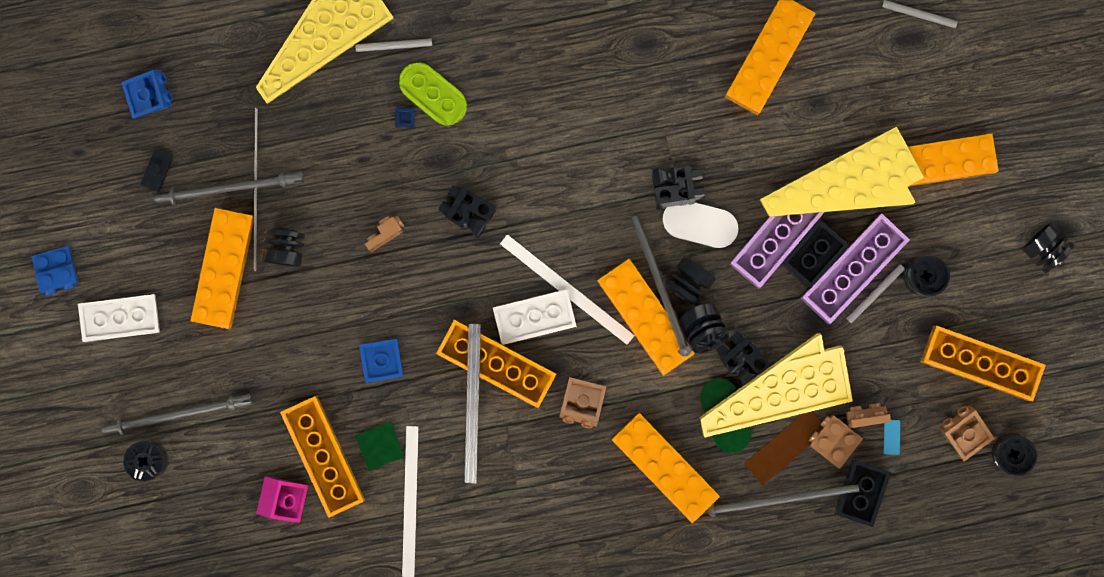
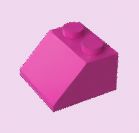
M265 476L256 514L271 519L300 523L308 485Z

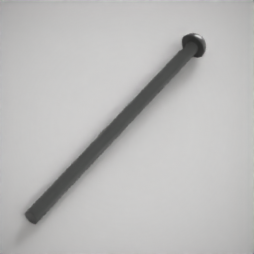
M638 215L633 216L631 220L680 347L677 352L681 356H688L692 352V346L687 344Z
M854 484L715 506V503H713L708 508V513L712 517H717V513L859 492V485Z

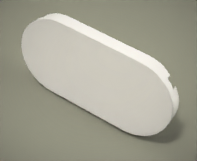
M695 203L692 205L667 207L663 214L665 229L670 235L679 239L714 248H722L730 245L738 234V223L735 217L722 209Z

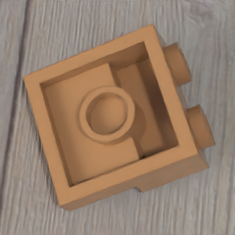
M397 215L392 218L387 216L379 221L380 225L377 228L381 234L375 233L367 238L368 242L365 243L370 252H373L404 232L402 230L404 224Z
M569 377L559 417L569 424L576 421L582 423L581 425L585 428L597 427L606 386Z
M880 403L870 404L868 409H862L861 406L850 407V411L846 412L847 425L850 428L891 422L886 406H881Z
M971 406L960 408L957 416L953 419L947 418L943 421V426L939 428L963 461H966L995 439L977 411Z
M831 415V417L827 416L822 421L821 430L819 432L815 431L809 439L811 442L809 446L840 469L863 438L834 415Z

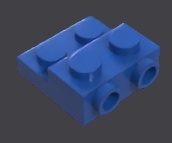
M151 70L121 82L132 119H137L172 106L171 101L173 97L170 91L166 89L165 83H167V78L161 70Z
M70 246L31 256L40 293H45L48 296L57 293V289H73L75 284L80 283Z

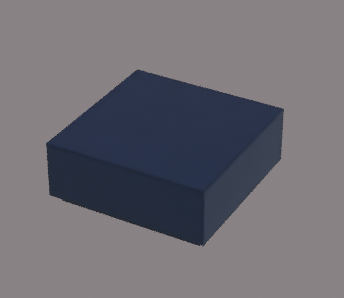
M396 108L395 127L415 128V108Z

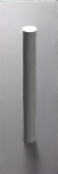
M884 0L882 7L952 28H956L958 23L956 20Z
M432 38L355 44L356 52L425 47L432 46Z
M899 264L846 319L852 324L905 268Z

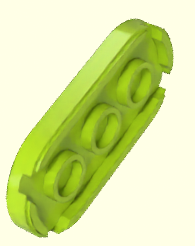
M413 63L406 66L401 72L399 80L401 91L432 119L442 125H454L463 119L467 110L464 95L429 65Z

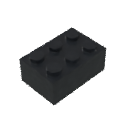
M818 220L781 265L805 287L810 289L849 244L824 222Z
M852 459L843 486L858 484L859 492L840 494L834 514L873 527L891 472Z

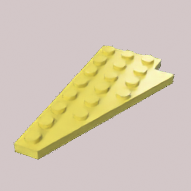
M312 0L256 86L257 90L267 104L394 19L382 0Z
M895 127L760 199L769 217L912 205L916 202L908 186L923 179L924 176L898 128Z
M820 333L815 334L700 416L703 436L708 437L852 402L843 347L840 345L824 349L822 335Z

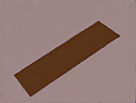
M812 411L803 413L744 463V465L763 486L809 447L811 443L809 441L810 437L815 431L819 432L821 430L822 422Z

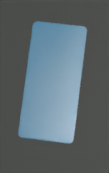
M891 420V422L884 423V454H900V420Z

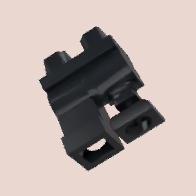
M691 166L671 168L670 173L658 168L652 170L657 210L671 206L695 204V200L705 198L704 186L693 187V182L703 180L701 169H691ZM663 182H665V184L671 183L673 185L668 187H658Z
M452 186L448 195L456 199L451 206L443 201L438 210L446 216V219L463 229L466 226L471 229L472 234L479 239L487 223L482 220H473L470 218V215L474 213L489 223L497 210V206L465 188L460 189Z
M738 331L730 337L731 341L736 345L735 348L730 351L725 343H723L716 349L721 357L720 361L732 375L736 374L741 379V387L754 379L756 375L758 376L772 366L748 337L745 338ZM748 364L756 375L748 373L743 368L744 365Z

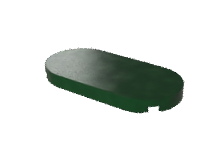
M721 378L707 382L700 395L704 414L736 392L737 389L734 384ZM749 426L712 436L715 444L721 450L728 453H737L748 446L752 434Z

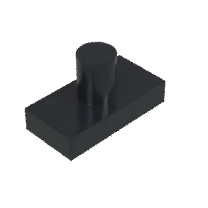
M155 149L140 185L159 192L173 156Z

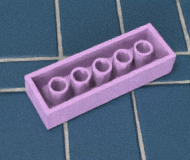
M824 212L769 217L730 262V265L758 289L761 288Z
M879 214L836 259L813 287L801 296V299L827 324H831L910 239L883 214Z

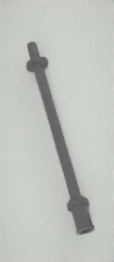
M302 171L293 173L281 172L278 177L175 192L174 188H170L169 193L156 195L153 199L157 203L171 201L172 205H176L178 199L278 184L282 187H287L290 184L304 183V176Z
M250 393L236 397L232 395L226 401L122 422L121 418H117L116 424L101 427V432L105 434L119 431L120 435H123L124 429L225 408L234 411L239 407L251 406L252 399H250Z

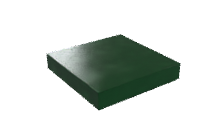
M391 421L355 435L369 471L405 457Z

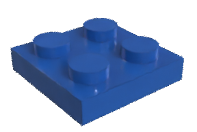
M398 339L359 345L365 383L404 377Z

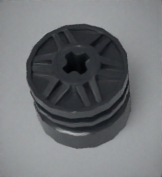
M1052 222L1035 234L1022 249L1030 259L1037 255L1041 256L1036 265L1040 266L1046 262L1042 268L1044 273L1059 266L1069 256V253L1075 246L1072 242L1063 246L1068 240L1066 236L1060 240L1056 239L1060 230Z
M276 227L265 229L264 234L272 235L273 238H264L263 241L272 244L271 248L262 249L261 262L301 267L303 254L294 251L295 247H304V243L295 241L296 239H305V234L288 228Z
M683 256L676 266L682 273L681 276L672 273L670 276L676 280V283L667 280L665 285L680 299L698 306L700 301L694 297L695 294L704 298L705 295L699 288L703 287L709 290L716 278Z
M919 256L912 259L906 265L903 272V280L906 288L913 294L918 296H935L947 288L950 281V271L947 264L938 257ZM924 273L928 274V277L925 279L921 278V275Z
M708 303L694 307L687 311L679 320L680 326L684 334L688 336L687 341L692 346L694 353L701 354L720 347L729 338V332L721 321V316L714 304Z
M1011 432L1003 434L996 439L991 453L997 467L1012 476H1022L1029 473L1036 465L1038 457L1036 447L1030 440L1018 433ZM1011 449L1017 451L1014 453L1015 457L1009 455L1011 454Z
M145 440L132 444L127 449L123 465L126 473L132 479L147 482L157 479L165 473L169 457L166 449L160 443ZM147 457L148 465H142L143 461L141 458Z

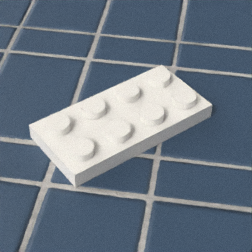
M567 289L493 308L502 345L577 327Z
M155 294L78 304L82 342L160 333Z

